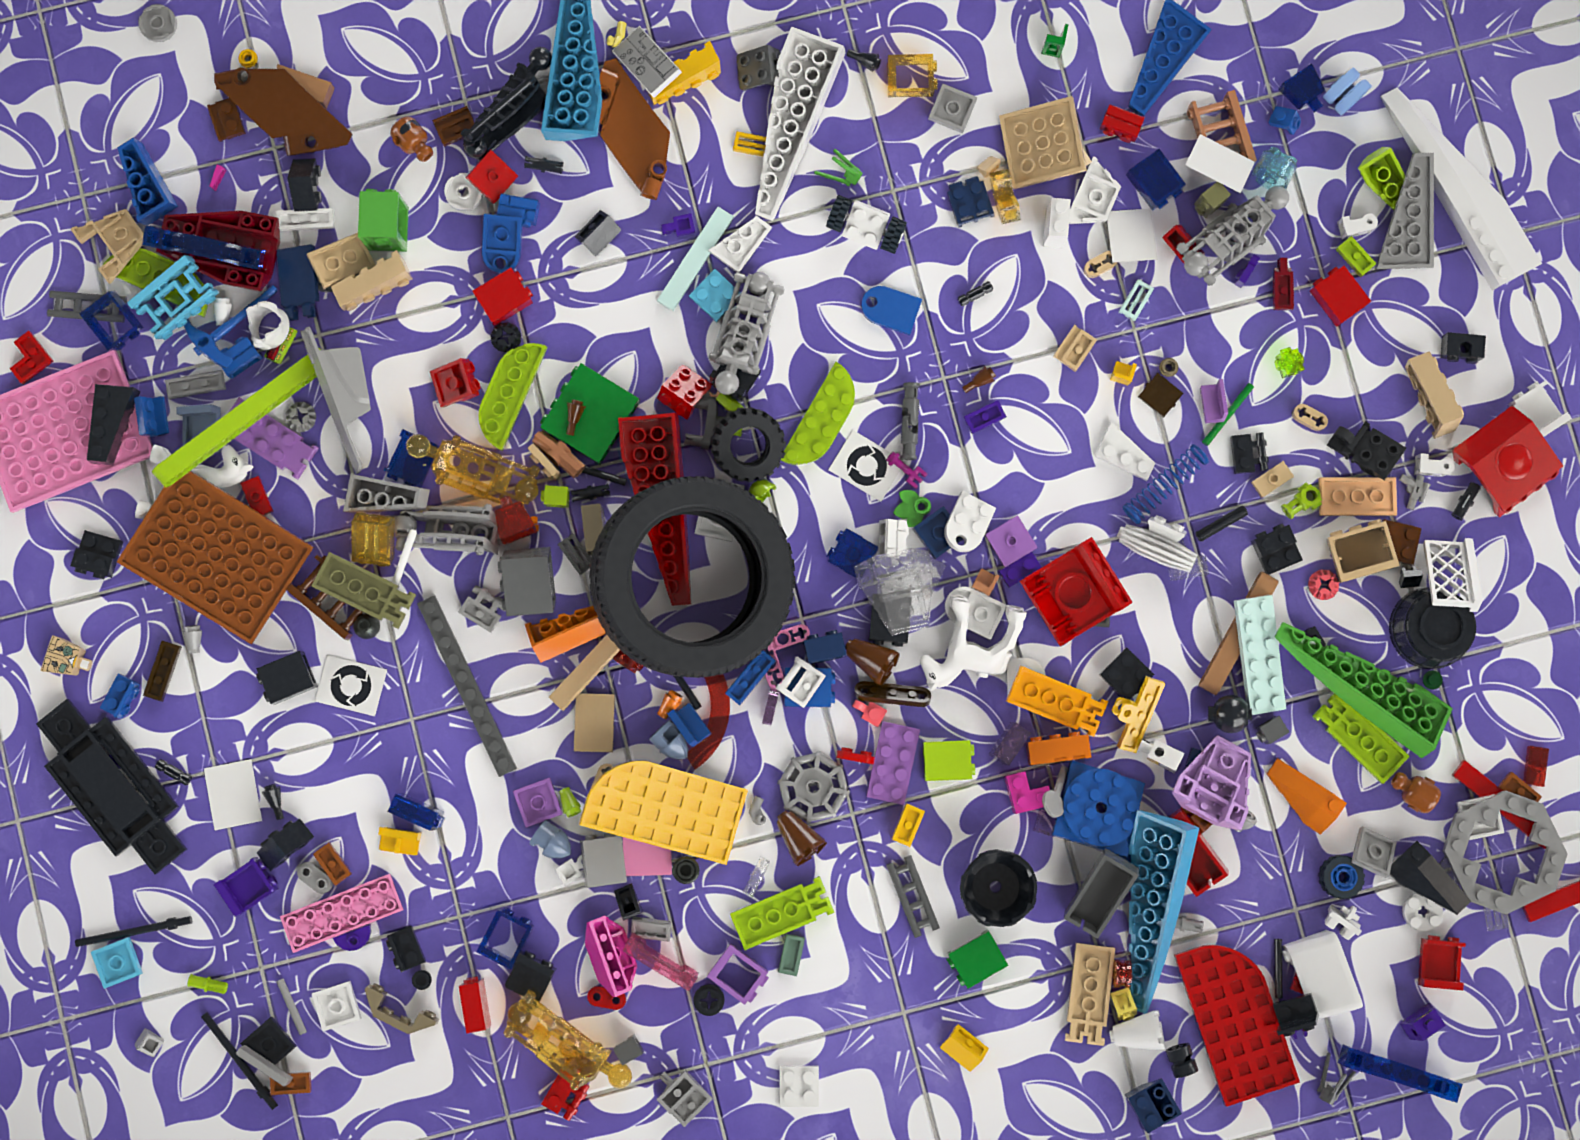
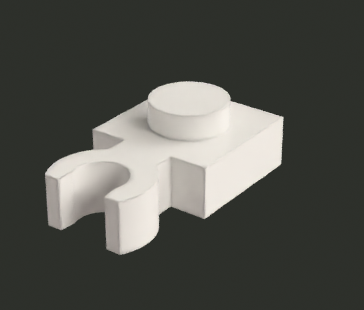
M582 854L577 858V862L574 863L571 858L555 869L565 886L582 875L579 871L583 869L581 862Z

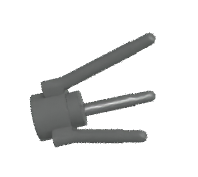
M1328 1052L1321 1083L1317 1091L1321 1093L1319 1096L1321 1100L1333 1105L1356 1072L1352 1071L1348 1077L1346 1074H1343L1335 1087L1328 1084L1324 1087L1331 1056Z

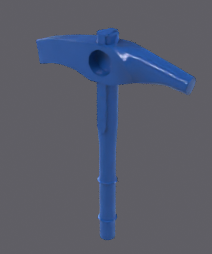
M272 285L210 335L195 328L190 320L187 319L188 322L184 325V328L196 346L193 348L198 356L203 354L217 365L227 368L234 360L223 354L218 349L216 342L247 316L246 309L248 307L256 305L258 302L266 301L278 291L277 288Z

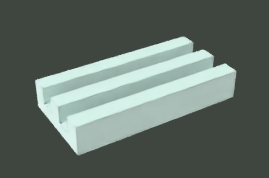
M1138 279L1120 308L1119 313L1124 314L1135 322L1154 288ZM1141 285L1142 287L1129 310H1125L1137 287ZM1146 288L1148 290L1136 313L1132 314L1131 312Z

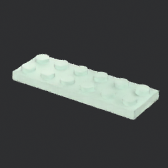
M1273 595L1234 600L1245 697L1248 708H1252V715L1286 709L1279 645L1278 640L1274 637L1277 628Z

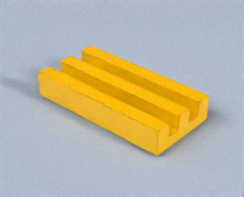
M736 131L733 151L764 156L765 151L740 147L738 145L765 150L766 145L739 140V137L760 142H766V137Z

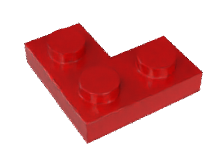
M28 330L14 341V344L25 357L9 369L20 383L25 384L54 362V360L33 333Z

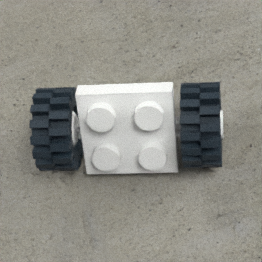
M838 195L830 211L826 227L841 232L845 221H847L842 234L843 237L877 250L881 238L884 236L880 249L895 254L903 237L907 222L892 217L888 228H886L890 213L857 200L854 201L849 214L853 200Z

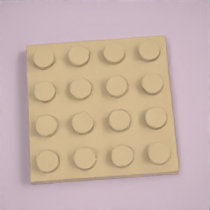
M1072 96L999 115L1010 179L1014 190L1087 171L1075 103Z

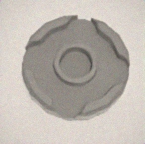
M161 4L145 8L138 20L141 33L153 42H164L170 39L177 29V19L174 13L168 7Z

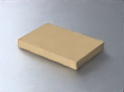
M358 233L307 253V257L323 289L331 287L350 275H359V271L365 267L373 268L376 266L367 247L359 239Z
M580 693L576 697L574 751L613 752L615 694Z

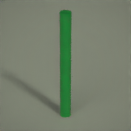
M1248 383L1230 405L1225 421L1216 423L1203 439L1202 443L1208 446L1254 389L1252 384Z

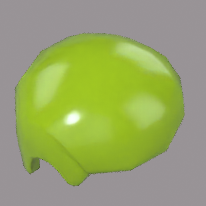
M767 479L757 480L750 486L749 492L756 496L757 500L764 502L767 497L771 496L770 489L776 490V485Z

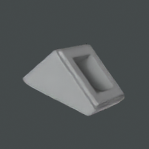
M145 1028L135 1042L136 1050L154 1057L163 1044L164 1039Z

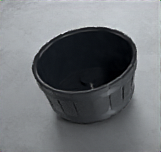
M1419 588L1404 595L1397 602L1395 608H1393L1389 622V634L1391 635V642L1394 648H1396L1395 650L1405 661L1422 669H1440L1455 663L1469 650L1476 635V619L1474 613L1469 611V607L1432 605L1430 588ZM1438 592L1436 594L1437 599L1448 598L1443 594V592ZM1458 595L1455 596V597H1457L1459 600H1464V599H1462L1461 597H1459Z

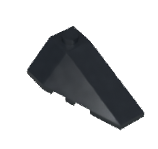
M1418 841L1409 847L1391 866L1389 875L1399 885L1409 888L1418 895L1426 897L1456 915L1471 902L1436 859Z

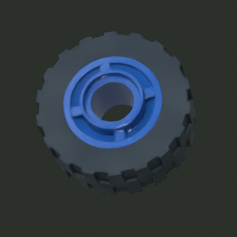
M1344 855L1331 856L1320 866V872L1318 873L1319 884H1321V888L1328 895L1340 899H1349L1352 896H1356L1362 890V886L1365 883L1364 869L1351 863L1352 857ZM1341 872L1345 875L1342 882L1339 881V874Z

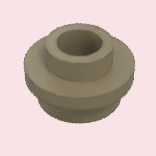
M1166 358L1161 361L1159 371L1165 377H1172L1178 371V363L1172 358ZM1170 365L1171 371H1167L1165 366Z

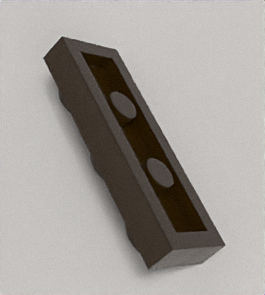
M161 641L143 696L161 702L164 701L182 646Z

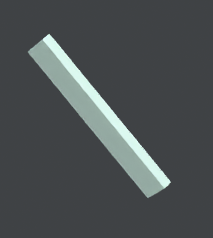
M720 207L716 208L657 299L658 303L671 311L675 310L711 253L708 250L717 245L734 219L733 215Z

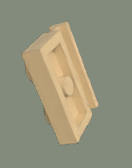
M1074 324L1053 357L1076 372L1097 339Z
M534 443L528 447V450L532 453L529 457L536 464L540 462L543 465L544 469L542 471L549 479L553 477L557 480L561 474Z

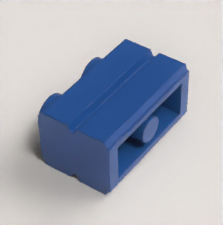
M500 194L497 215L523 217L522 227L530 228L531 225L536 226L540 203L535 199Z
M240 337L234 342L235 345L229 349L224 348L220 350L223 354L234 360L227 368L222 367L225 374L231 379L263 359L259 350L254 347L252 340L248 337Z

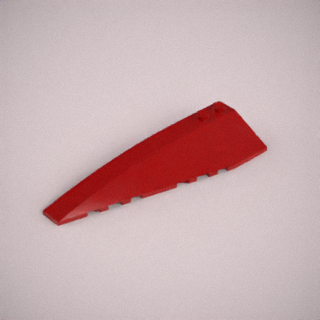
M677 413L618 418L621 457L625 464L628 478L631 481L634 495L657 483L684 477L679 415ZM675 515L659 522L647 534L656 555L671 605H689L692 603L687 515Z

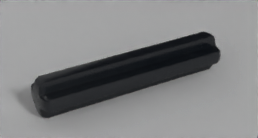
M1240 506L1196 531L1197 539L1203 541L1248 515L1247 509L1244 506Z

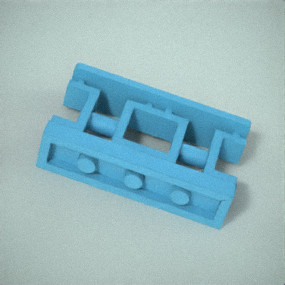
M184 255L127 302L131 309L136 310L137 315H143L148 312L156 325L150 331L155 334V339L166 340L171 337L173 330L184 326L190 316L199 314L202 311L201 307L212 303L216 299L215 296L219 293L217 289L213 288L211 283H206L202 287L193 276V273L199 267L195 265L196 261L192 256ZM182 273L189 280L185 286H182L179 280H175ZM176 288L185 301L173 310L164 297ZM194 288L199 294H203L196 301L189 295V292ZM153 297L160 304L156 310L150 304H146ZM164 312H166L170 316V318H174L167 325L160 317Z

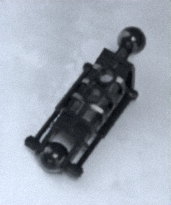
M536 47L531 50L528 67L518 62L514 74L510 75L509 80L501 88L498 95L493 98V103L488 108L485 107L483 109L484 112L474 120L475 123L470 130L466 128L461 131V135L464 138L463 149L470 158L480 161L490 149L494 151L544 109L546 93L540 87V83L535 75L538 71L546 70L551 66L552 54L547 48Z

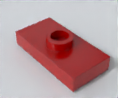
M259 476L240 483L248 504L252 509L262 515L274 512Z

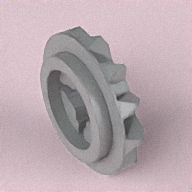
M295 402V404L289 406L285 413L286 423L289 428L296 432L308 431L314 426L316 421L314 408L305 402ZM298 410L302 414H306L305 417L302 418V423L300 422V420L294 419L298 416Z

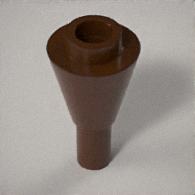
M984 366L972 381L962 388L965 393H968L975 387L995 382L993 378L996 375L991 367L986 368Z
M572 399L571 403L567 402L569 423L566 434L574 436L576 424L579 422L586 406H583L582 401Z

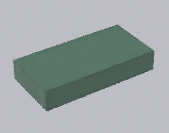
M786 933L778 973L797 977L805 937Z

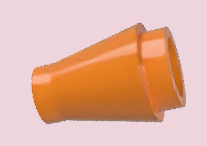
M669 690L668 693H665L657 714L663 719H667L668 713L673 709L676 710L682 704L681 700L683 697L677 692Z

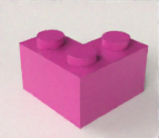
M1025 771L1004 776L1013 814L1043 808L1042 797L1045 792L1050 790L1049 786L1030 789Z

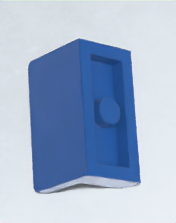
M690 703L678 711L673 709L668 713L687 743L692 747L711 734Z

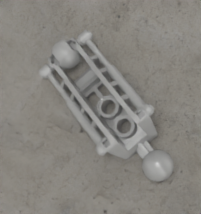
M1283 186L1269 188L1264 202L1257 195L1239 206L1231 203L1228 206V210L1204 227L1202 232L1186 244L1184 242L1179 243L1176 249L1181 255H1184L1182 260L1184 261L1186 272L1191 276H1197L1199 279L1203 277L1207 285L1212 286L1216 281L1215 277L1230 265L1237 263L1255 247L1263 245L1266 242L1264 235L1276 217L1271 210L1282 209L1288 204L1289 193L1287 189ZM1226 230V237L1224 238L1221 233ZM1230 240L1236 242V244L1231 247L1227 241ZM1196 242V247L1189 251V247ZM1206 245L1218 257L1209 266L1207 257L1203 253L1197 252ZM1214 267L1218 269L1213 274L1208 273Z
M737 272L733 278L736 285L728 310L725 312L714 350L709 354L708 358L716 364L727 365L725 371L719 373L715 379V386L718 392L723 395H730L738 389L737 369H741L742 372L751 375L759 374L760 369L758 366L771 327L770 322L778 297L784 294L785 290L783 286L773 285L774 281L770 280L768 275L763 272L748 273V276ZM741 283H745L743 291L738 294ZM749 289V291L755 296L746 294L747 290ZM772 291L774 293V297L770 305L768 299ZM765 295V298H764V299L759 298V297H756V296ZM740 313L747 315L745 320L739 319ZM750 317L757 318V323L749 322ZM740 331H745L747 334H746V335H742V334H740L739 332H740ZM734 348H740L742 351H736Z
M486 504L484 507L442 505L427 506L426 509H413L425 510L424 513L404 510L400 511V515L395 517L392 524V529L397 539L395 545L397 551H403L409 531L417 529L416 521L426 522L424 533L416 534L414 540L416 543H413L412 546L414 548L475 552L477 555H482L486 551L498 555L500 545H505L510 550L528 549L531 539L525 531L520 529L514 530L509 534H502V523L492 511L493 506L491 504ZM444 524L454 525L452 531L443 530ZM460 531H465V532H466L465 535H463V534H458V533H459ZM478 534H485V537H481V536H477V535H478Z

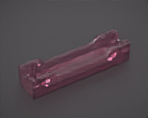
M633 932L624 944L623 952L690 991L698 978L699 972L686 964L679 965L647 946L646 940Z

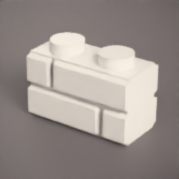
M879 520L878 559H905V556L908 554L906 537L909 534L907 521Z

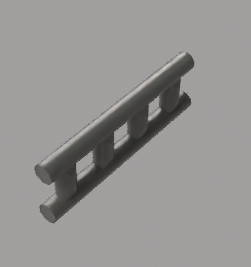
M62 291L49 292V297L55 298L54 310H47L48 317L125 322V316L119 315L120 304L127 303V297ZM63 299L74 300L73 311L62 310ZM82 301H93L92 313L81 312ZM101 302L112 303L111 314L100 313Z
M909 855L904 857L906 864L895 867L892 862L886 866L913 935L917 938L922 936L920 929L931 925L934 931L940 927L912 856ZM909 871L913 882L902 886L898 875ZM916 889L920 900L909 904L906 893ZM924 907L928 918L917 922L913 911Z

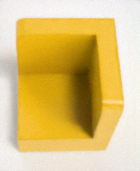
M1116 361L1110 380L1128 386L1132 382L1137 364L1128 365Z

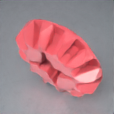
M1318 570L1311 575L1308 587L1310 593L1315 598L1328 600L1333 598L1339 591L1340 582L1336 574H1333L1330 570ZM1321 580H1330L1327 584L1328 589H1319L1322 585V583L1320 582Z

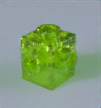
M1291 347L1282 349L1280 354L1275 357V367L1277 371H1280L1282 379L1299 374L1305 370L1303 366L1304 357L1301 352L1299 353L1298 348L1293 350Z

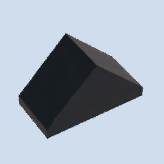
M632 883L614 891L623 921L643 912Z

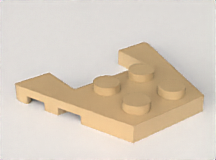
M127 209L103 216L104 219L96 222H86V225L78 228L75 226L71 228V231L81 244L98 233L111 251L114 258L98 268L109 284L114 281L148 239Z

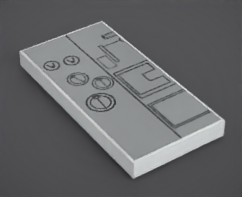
M640 26L612 50L614 55L653 98L682 73Z

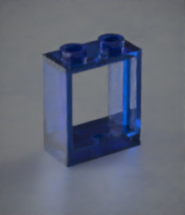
M108 291L80 313V316L108 351L121 350L126 346L125 342L128 339L133 340L141 334L139 331L144 328L116 291ZM113 302L133 326L132 329L115 342L94 317Z
M504 907V909L500 908L497 910L476 952L511 970L516 963L518 954L523 950L534 925L531 924L532 921L524 916L519 918L514 915V911ZM502 916L527 929L512 958L487 946Z

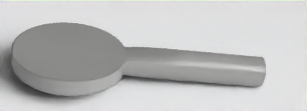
M1061 766L1054 790L1045 792L1042 797L1045 811L1053 818L1061 816L1064 812L1063 800L1060 794L1068 772L1066 766Z

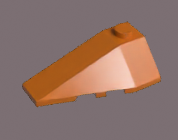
M1278 758L1266 774L1289 802L1288 804L1298 814L1301 821L1320 835L1338 818L1347 804L1338 796Z

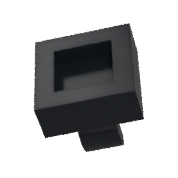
M1412 565L1411 570L1406 571L1405 566H1402L1399 579L1400 588L1419 587L1423 578L1422 570H1417L1416 566Z

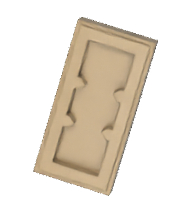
M1282 461L1252 481L1251 484L1260 497L1263 498L1293 478L1294 475L1285 462Z

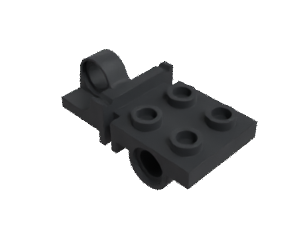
M1366 421L1356 436L1348 429L1339 426L1327 443V446L1345 456L1347 460L1352 456L1351 462L1360 465L1361 470L1371 476H1378L1385 481L1406 450V447L1375 428L1368 431L1370 423Z

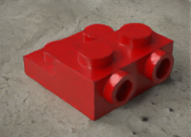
M460 358L430 371L440 407H447L456 402L466 401L480 395L478 391L481 388L480 383L473 375L475 366L469 359Z

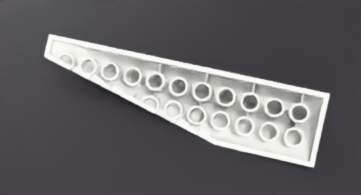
M1398 88L1380 96L1413 154L1434 153V191L1492 291L1541 265L1542 262L1506 200Z

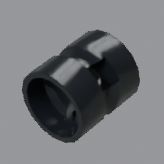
M1190 1043L1178 1044L1165 1050L1169 1062L1173 1063L1171 1069L1175 1078L1186 1077L1198 1072L1199 1069L1196 1061L1191 1058L1193 1052Z

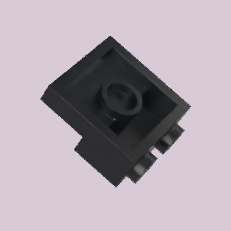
M1283 523L1272 527L1273 532L1267 534L1266 531L1256 534V539L1251 541L1261 565L1268 575L1303 561L1290 525L1284 526Z
M84 530L80 546L75 549L70 566L75 567V572L86 574L87 571L93 572V577L103 580L105 576L112 578L124 541Z

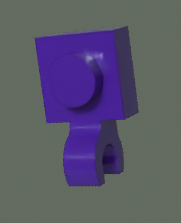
M692 214L673 217V223L662 224V235H668L676 232L677 237L694 234L695 227Z

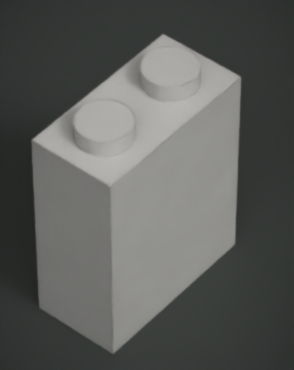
M604 833L603 838L589 835L585 836V840L580 841L585 887L591 888L627 882L621 836Z

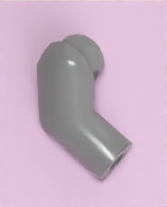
M757 796L753 799L749 814L756 825H763L766 822V817L763 815L760 807L764 799Z

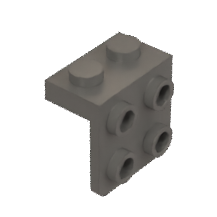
M765 45L738 54L737 67L740 89L746 91L765 84L774 87L775 77H779L776 67L781 54L780 50L770 45Z

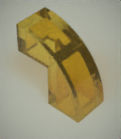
M1008 169L989 173L993 197L1002 225L1021 220L1019 203L1013 193L1012 176Z

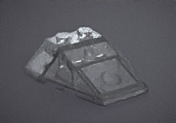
M909 548L881 554L854 566L859 587L864 591L891 635L929 627L933 565L928 550Z

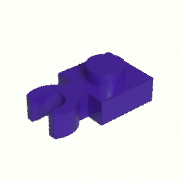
M1254 254L1246 267L1239 269L1235 276L1237 281L1234 285L1242 288L1260 260V257Z

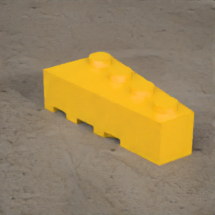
M710 41L704 44V49L700 51L695 49L689 52L690 55L685 60L677 59L673 62L682 73L657 96L653 98L647 91L653 105L657 103L663 104L668 101V98L674 95L680 96L685 90L691 87L697 88L702 82L708 79L714 80L721 73L720 60Z

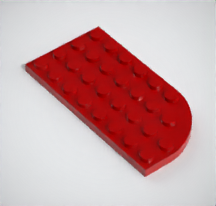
M1202 945L1174 954L1224 1106L1228 1107L1300 1083L1285 1036L1277 1034L1279 1022L1273 1008L1274 1003L1265 977L1257 965L1244 954L1220 945Z

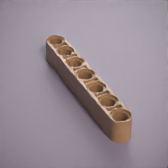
M1261 571L1246 598L1272 595L1279 581ZM1236 616L1198 685L1215 696L1221 690L1240 655Z

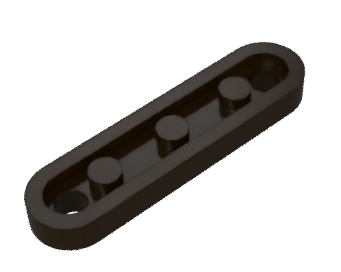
M860 681L855 685L854 695L860 701L926 707L931 701V692L924 687L884 683L881 686L875 682Z

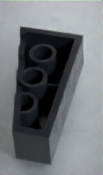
M95 384L87 461L94 464L114 465L122 443L121 439L127 430V423L135 408L134 398L139 397L141 391L134 387Z

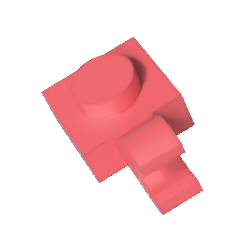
M855 700L852 705L855 709L863 712L861 716L863 720L876 727H879L887 712L886 709L873 702L865 705Z

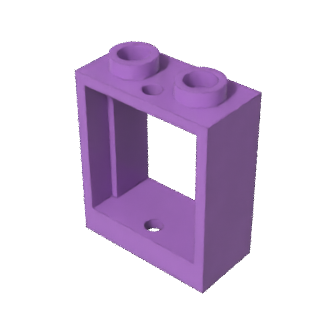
M731 943L707 975L709 979L744 1005L747 1001L750 1003L757 995L755 990L759 985L763 987L769 978L766 976L768 970ZM733 954L761 973L745 996H742L717 977Z

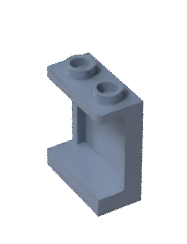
M212 404L176 407V414L183 416V446L221 418V407Z

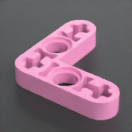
M801 624L781 630L776 637L774 636L772 643L768 646V651H773L774 653L770 656L776 660V666L773 669H769L768 672H774L779 669L780 673H776L778 679L781 678L783 681L784 675L776 651L807 640V636L810 635L807 626ZM799 628L803 631L806 630L807 633L804 634L803 639L797 636L794 637L796 641L791 642V635L788 631L792 630L793 634H795ZM780 634L788 636L789 640L785 645L779 644L777 641ZM766 673L765 676L769 687L772 690H777L775 689L776 685L771 684V681H773L772 674L768 676Z

